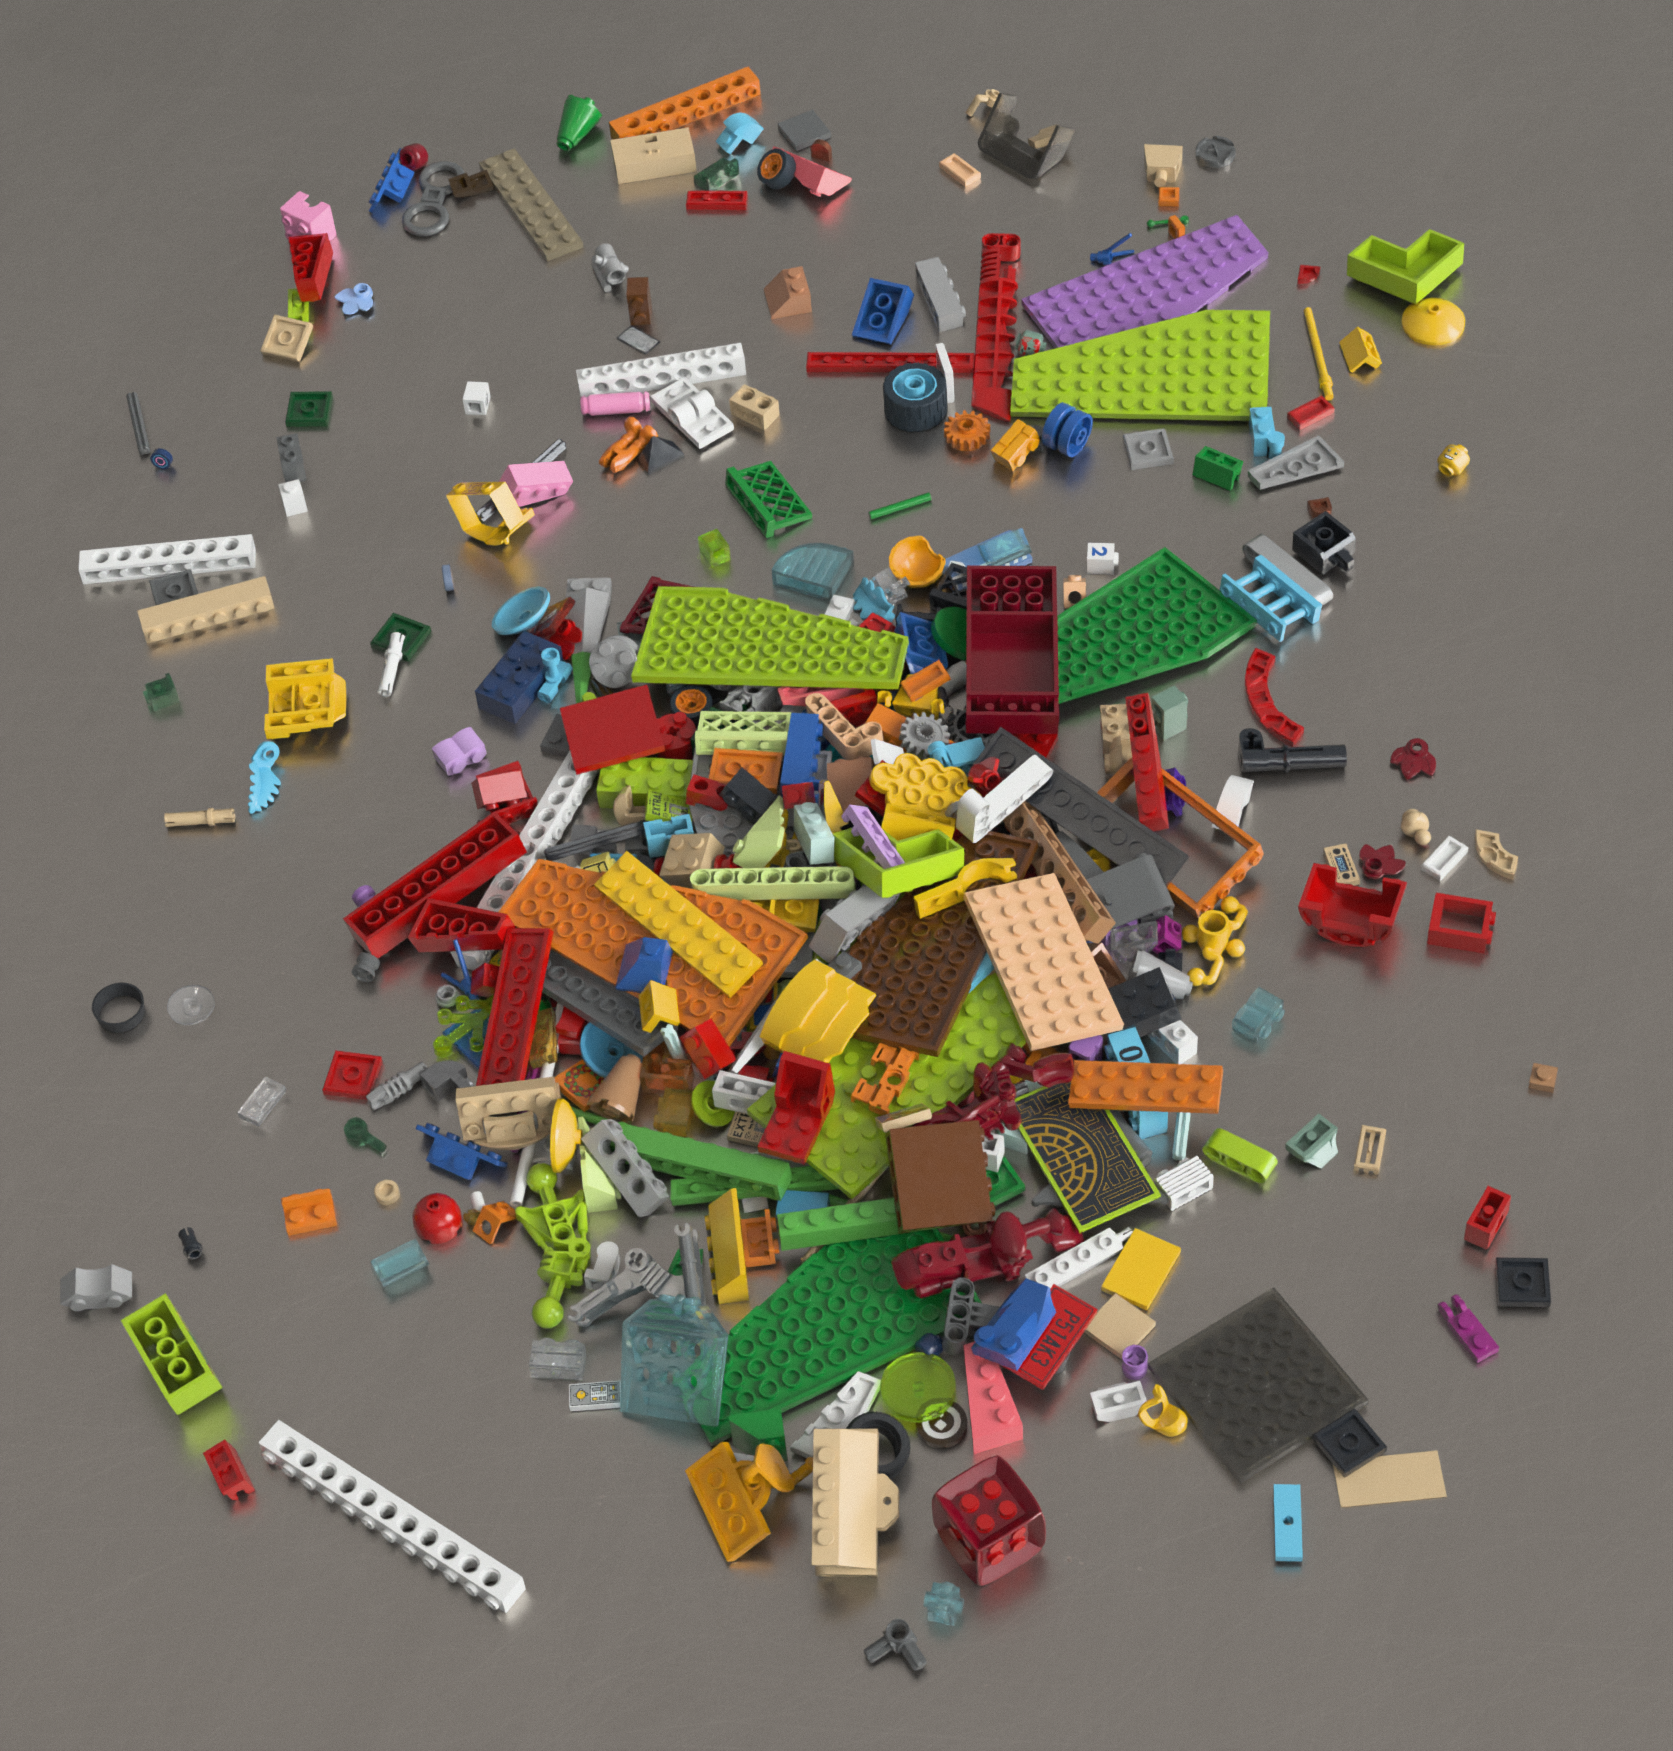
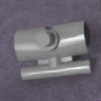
M610 244L599 245L595 250V255L592 256L591 265L604 292L611 291L610 284L616 285L625 279V273L628 272L629 268L622 261L618 260Z

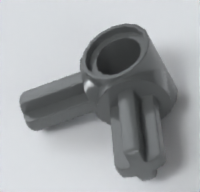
M902 1619L892 1620L887 1625L886 1630L882 1632L884 1636L863 1650L871 1663L891 1650H894L895 1653H903L915 1671L922 1669L927 1663L926 1658L916 1645L917 1637L909 1624ZM906 1631L903 1638H894L897 1632Z

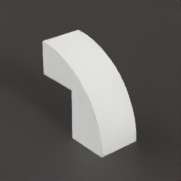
M1231 775L1224 786L1216 810L1239 827L1242 809L1249 803L1254 781ZM1212 823V828L1219 829Z

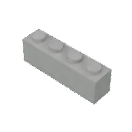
M939 257L915 262L916 279L939 332L963 327V318L966 317L965 308L959 304V295L957 291L954 292L952 279L947 277L946 265L941 263Z

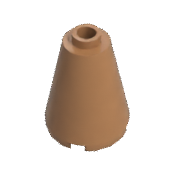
M632 1054L621 1056L589 1098L587 1105H591L590 1110L608 1119L621 1120L620 1122H625L629 1125L633 1122L643 1072V1064L640 1062L641 1059Z

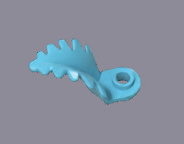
M863 577L853 593V599L857 602L854 610H862L860 613L862 620H865L874 612L892 622L896 615L892 613L895 606L887 601L884 591L880 586L874 588L872 580L868 583V579Z
M272 741L260 743L251 757L252 763L249 764V768L254 772V775H250V780L254 785L249 788L253 792L248 796L251 800L248 803L250 814H253L255 811L260 812L262 810L261 806L267 808V800L270 802L274 801L270 793H279L274 784L280 785L281 782L271 771L272 765L279 756V747ZM272 750V752L266 756V752Z

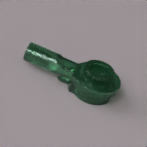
M354 1117L345 1124L344 1134L349 1140H363L381 1153L386 1150L387 1145L368 1132V1125L363 1119Z

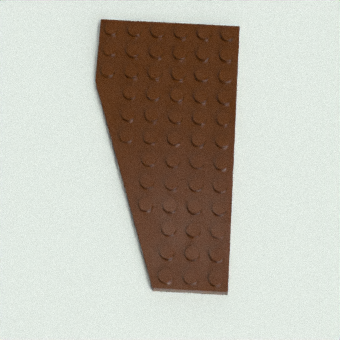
M991 831L976 843H972L965 835L956 841L964 848V866L972 861L983 858H1013L1016 865L1010 867V871H1014L1017 874V878L1007 883L1023 880L1038 849V841ZM958 876L905 892V895L883 917L880 915L856 938L857 942L846 952L862 964V969L850 980L876 994V997L868 1007L869 1015L851 1038L876 1044L883 1043L894 1048H899L900 1046L909 1051L934 1057L939 1056L987 951L965 900L920 919L916 913L914 896L957 879ZM994 878L980 879L967 887L965 892L1006 883Z

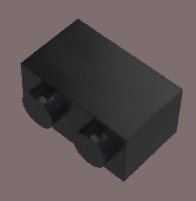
M742 767L719 794L725 803L733 806L741 813L744 819L751 821L754 825L777 799L775 794Z

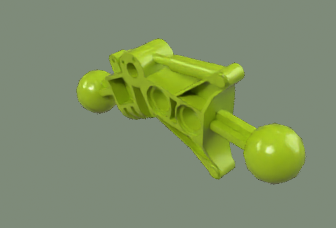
M537 1163L529 1169L526 1182L533 1192L540 1194L543 1205L534 1208L518 1206L515 1209L516 1219L523 1224L535 1243L544 1250L543 1260L540 1262L537 1274L544 1282L550 1285L546 1296L538 1299L533 1305L531 1315L538 1326L551 1329L557 1326L563 1319L564 1310L559 1301L564 1288L571 1289L572 1285H583L582 1274L585 1273L586 1268L592 1262L591 1246L589 1241L586 1240L588 1221L584 1190H578L571 1198L557 1201L553 1189L558 1180L557 1173L553 1172L551 1165ZM576 1220L578 1221V1233L581 1238H576L573 1230Z

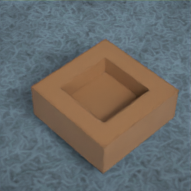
M1533 1063L1528 1088L1553 1093L1558 1067Z

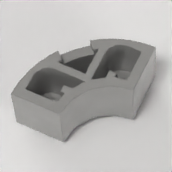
M112 1264L96 1270L74 1268L60 1279V1305L70 1307L74 1311L107 1307L116 1308L132 1298V1272Z

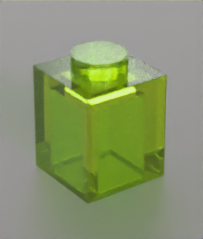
M718 529L698 536L700 553L711 568L731 560L729 544Z

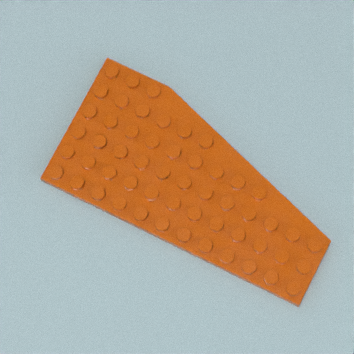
M538 859L499 910V913L507 914L516 928H550L554 931L551 944L553 951L616 986L626 944L643 937L657 938L596 889L594 884L606 872L589 871L569 867L563 863ZM671 885L673 889L763 962V965L729 998L674 952L672 954L665 985L676 989L679 1025L690 1031L712 1018L730 1047L806 942L808 935L749 900L742 899L741 901L707 894L705 891ZM625 991L639 999L640 993Z

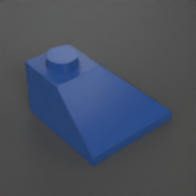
M643 937L626 944L615 989L641 993L650 980L665 985L673 954L668 941Z

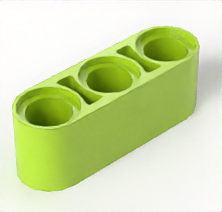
M1221 1128L1214 1130L1202 1148L1203 1153L1209 1159L1257 1183H1265L1278 1163L1272 1153Z

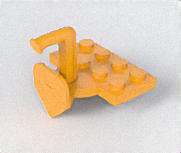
M721 1442L685 1470L726 1561L734 1562L771 1534L760 1511L769 1499L771 1488L782 1492L792 1491L795 1485L813 1472V1457H808L801 1467L790 1474L782 1456L771 1445L759 1444L756 1447L753 1461L740 1460L737 1462L729 1443Z

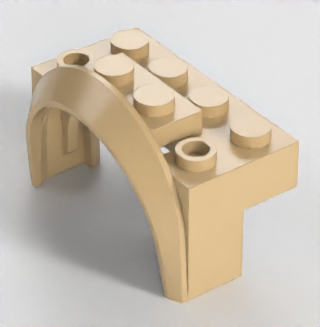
M553 1076L456 1089L455 1099L463 1141L471 1140L476 1144L495 1150H517L540 1142L551 1133L555 1103L558 1098L562 1099L559 1082L555 1083ZM528 1111L514 1116L490 1117V1115ZM534 1113L536 1114V1116H537V1121H538V1128H537V1130H536V1125H535V1120H534Z

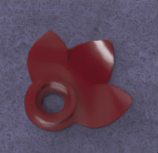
M1420 738L1409 740L1406 746L1394 750L1390 758L1391 764L1401 765V772L1406 780L1413 778L1420 770L1429 776H1433L1436 770L1435 757L1428 752V744ZM1419 746L1421 750L1415 751L1413 747Z
M1365 844L1359 853V858L1363 862L1362 872L1371 879H1379L1384 875L1398 874L1406 865V861L1395 859L1392 845L1375 850L1370 845Z

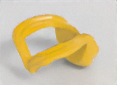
M1155 1384L1152 1391L1154 1398L1147 1400L1141 1405L1138 1411L1139 1419L1145 1426L1156 1430L1167 1437L1178 1436L1187 1427V1415L1180 1408L1170 1404L1163 1388L1159 1384ZM1161 1402V1414L1157 1419H1151L1147 1409Z

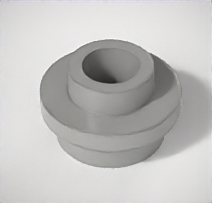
M443 985L437 990L435 995L436 1002L444 1008L452 1007L459 1001V992L451 985Z

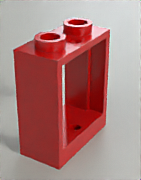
M1436 892L1427 944L1484 954L1486 944L1491 945L1493 931L1489 930V925L1494 926L1496 912L1492 911L1493 902ZM1443 911L1483 917L1481 934L1440 927Z

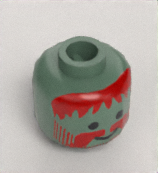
M1024 330L1022 334H1018L1015 349L1019 356L1024 357L1045 351L1047 343L1043 342L1044 337L1041 333Z

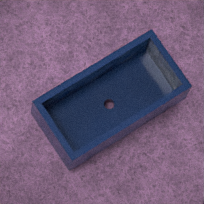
M523 631L475 690L478 708L516 724L538 697L537 692L547 681L545 673L548 667L542 663V651L546 648H555L559 651L560 661L564 662L561 646Z

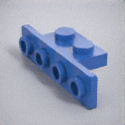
M399 148L396 154L392 152L387 162L390 166L386 165L381 174L384 179H380L375 187V190L378 192H374L368 202L371 204L369 209L371 213L377 206L382 194L398 203L401 202L415 172L398 163L401 148Z
M426 1123L425 1126L417 1124L415 1128L435 1138L426 1161L465 1179H472L480 1158L494 1165L507 1167L508 1163L501 1160L502 1155L490 1150L488 1153L480 1151L482 1146L468 1141L467 1144L460 1142L461 1137L451 1132H447L446 1135L439 1132L440 1127L431 1123Z

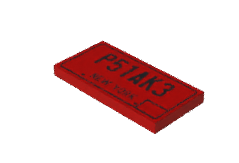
M1055 1284L1052 1285L1050 1291L1056 1314L1018 1371L1003 1366L1042 1390L1049 1383L1098 1311L1097 1308Z

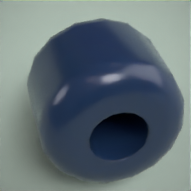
M926 1333L915 1342V1350L923 1360L932 1362L943 1352L942 1339L938 1335Z

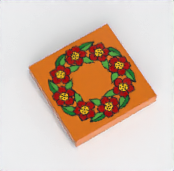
M583 1059L554 1077L555 1083L559 1082L560 1092L583 1112L590 1109L591 1105H587V1102L605 1079L594 1073Z

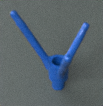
M1127 234L1105 250L1091 253V262L1098 261V263H1103V265L1107 266L1112 264L1113 257L1133 254L1134 250L1112 253V250L1132 237V234Z
M454 939L453 943L464 979L460 983L445 973H441V977L464 992L469 997L471 1003L478 1002L479 996L471 994L472 977L469 976L458 940Z

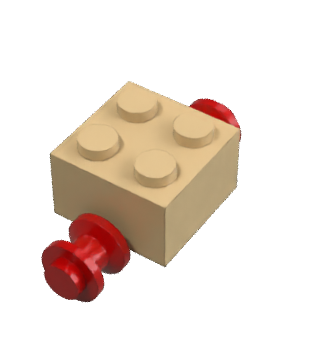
M711 833L671 835L665 858H657L654 863V873L670 886L675 885L692 889L690 876L698 869L743 867L733 863L735 854H731L729 857L723 854L725 847Z

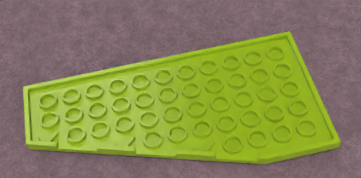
M1203 310L1014 359L1011 417H1048L1051 411L1063 402L1075 407L1076 411L1082 410L1090 414L1092 418L1249 421L1250 408L1267 407L1270 311Z
M658 586L631 678L633 683L899 689L909 640L908 636L885 630L877 632L851 625V621L821 613L819 616L790 609L789 605L759 597L755 600L729 593L726 588Z

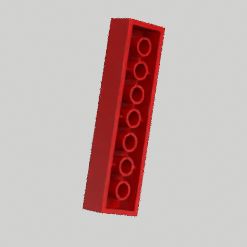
M494 811L348 914L343 920L353 938L369 954L380 958L408 938L428 898L455 904L526 854L527 851L519 834Z

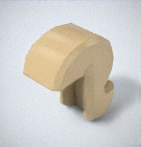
M631 786L623 787L613 805L617 822L623 826L644 820L645 806H633Z

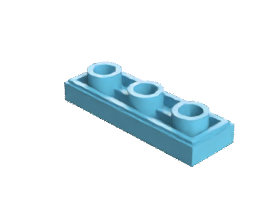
M1274 1484L1275 1561L1302 1562L1300 1485Z

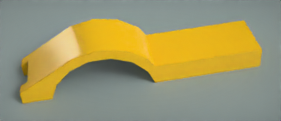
M983 858L972 861L963 867L957 879L914 896L917 915L921 919L964 901V893L967 887L977 880L994 878L1007 883L1016 879L1017 874L1014 871H1010V867L1016 865L1014 859Z

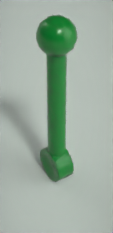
M1184 215L1178 218L1182 224L1189 222L1188 216ZM1150 219L1147 221V226L1150 228L1154 225L1168 224V220L1153 221Z

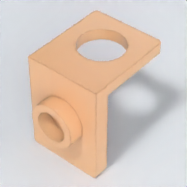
M1069 575L1068 578H1064V609H1068L1075 605L1068 599L1071 592H1079L1081 600L1086 598V578H1081V575Z

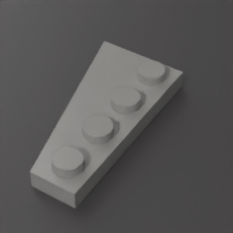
M1318 435L1248 470V478L1261 490L1343 468L1344 461Z

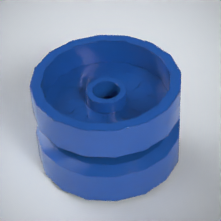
M1062 402L1051 411L1045 422L1042 432V443L1051 449H1058L1060 453L1073 458L1078 455L1088 441L1093 426L1092 416L1082 410L1076 411L1075 407Z

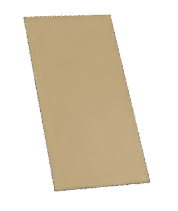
M1437 1450L1378 1456L1345 1478L1333 1465L1341 1507L1447 1497Z

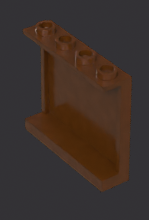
M979 1120L889 1129L885 1133L898 1234L909 1233L911 1230L984 1223V1225H987L993 1221L992 1217H995V1206L993 1202H990L989 1197L992 1184L990 1177L986 1175L985 1167H988V1156L986 1152H983L982 1142L985 1140L983 1127L979 1126Z

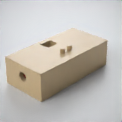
M689 127L610 140L618 184L697 172Z

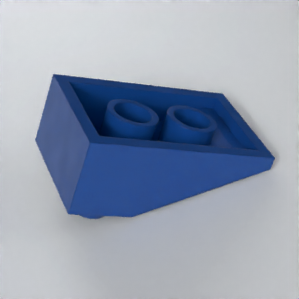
M870 278L852 336L891 345L909 313L914 298V293L909 286Z

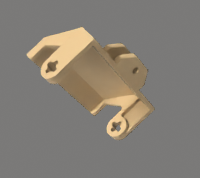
M814 1429L812 1566H815V1576H878V1531H887L899 1519L900 1500L898 1487L885 1474H878V1429ZM886 1501H891L889 1505L885 1504Z

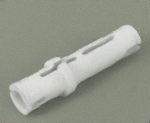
M391 633L388 649L385 650L384 656L386 659L377 690L379 695L382 692L381 696L389 697L392 694L398 662L402 659L401 650L405 636L401 635V633Z

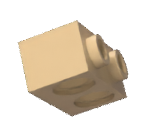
M745 384L729 399L731 415L764 431L780 415L777 399Z

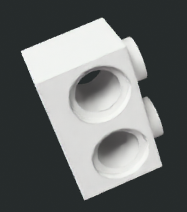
M1181 1020L1147 1034L1176 1064H1182L1197 1054L1198 1037Z

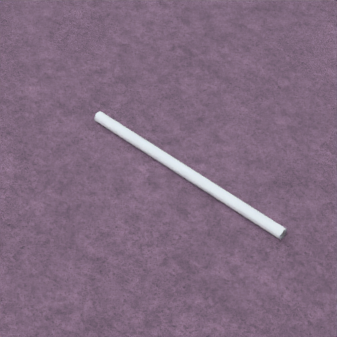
M558 1002L540 1078L553 1076L559 1050V1034L556 1033L555 1026L559 1022L564 1008ZM534 1113V1120H535V1125H536V1130H537V1128H538V1121H537V1116H536V1114ZM536 1144L522 1149L510 1199V1205L513 1207L522 1206L527 1185L526 1176L531 1168Z

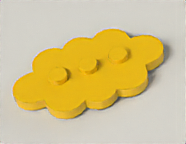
M910 753L900 754L896 757L893 765L889 763L877 764L873 767L869 776L871 786L876 791L886 794L885 804H894L946 816L945 812L949 805L959 801L969 789H973L967 787L968 778L961 769L953 766L944 768L938 760L932 758L921 761L917 756Z

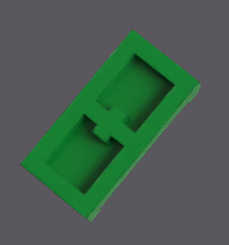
M1205 446L1195 456L1192 475L1230 491L1234 486V480L1239 481L1243 461Z

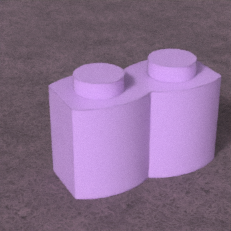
M471 727L460 730L452 738L445 739L432 748L434 759L448 776L460 773L467 765L481 761L487 754L484 743Z

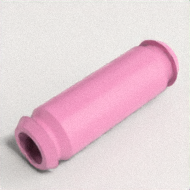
M646 391L645 393L593 394L588 397L583 395L580 398L581 413L584 416L586 414L596 416L641 413L644 410L648 412L650 410V396Z

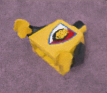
M900 684L899 689L891 691L882 690L877 694V703L885 702L886 707H890L891 703H893L895 711L905 717H912L914 713L921 717L922 712H925L926 717L934 714V720L937 721L939 713L944 714V709L949 705L946 690L942 686L914 702L910 701Z

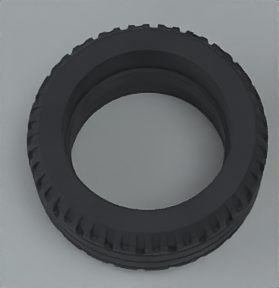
M878 1411L863 1413L855 1417L846 1429H878L879 1433L891 1442L895 1453L894 1461L889 1464L879 1465L878 1474H885L890 1480L894 1479L902 1471L910 1455V1439L906 1429L894 1417Z

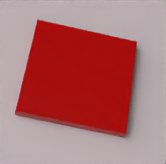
M647 685L560 708L576 775L665 751Z

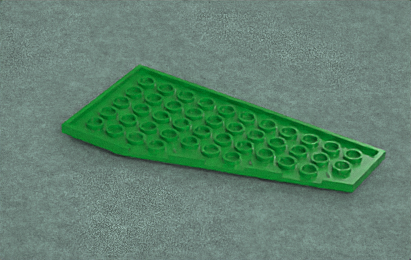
M938 1229L825 1245L787 1277V1281L760 1306L757 1305L729 1331L730 1333L702 1359L699 1358L676 1379L677 1385L710 1446L712 1447L732 1437L729 1422L730 1415L781 1408V1413L850 1381L858 1371L862 1373L869 1372L915 1350V1342L926 1333L942 1337L951 1288L944 1289L941 1294L918 1298L913 1288L908 1290L901 1288L891 1264L895 1256L908 1249L925 1243L944 1241ZM974 1290L973 1302L982 1303ZM957 1292L961 1296L966 1295L963 1292ZM954 1315L957 1318H963L961 1315Z

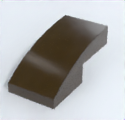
M487 170L470 176L466 172L448 179L454 197L474 196L494 190Z

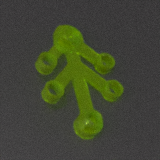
M460 995L455 999L458 1011L464 1012L468 1009H481L478 1013H451L449 1009L438 1011L437 1018L441 1025H448L450 1023L463 1024L449 1035H441L434 1040L433 1049L436 1056L441 1058L450 1056L453 1052L452 1044L472 1029L473 1036L469 1040L470 1049L474 1052L483 1050V1022L490 1016L494 995L489 996L486 1000H469L465 995Z

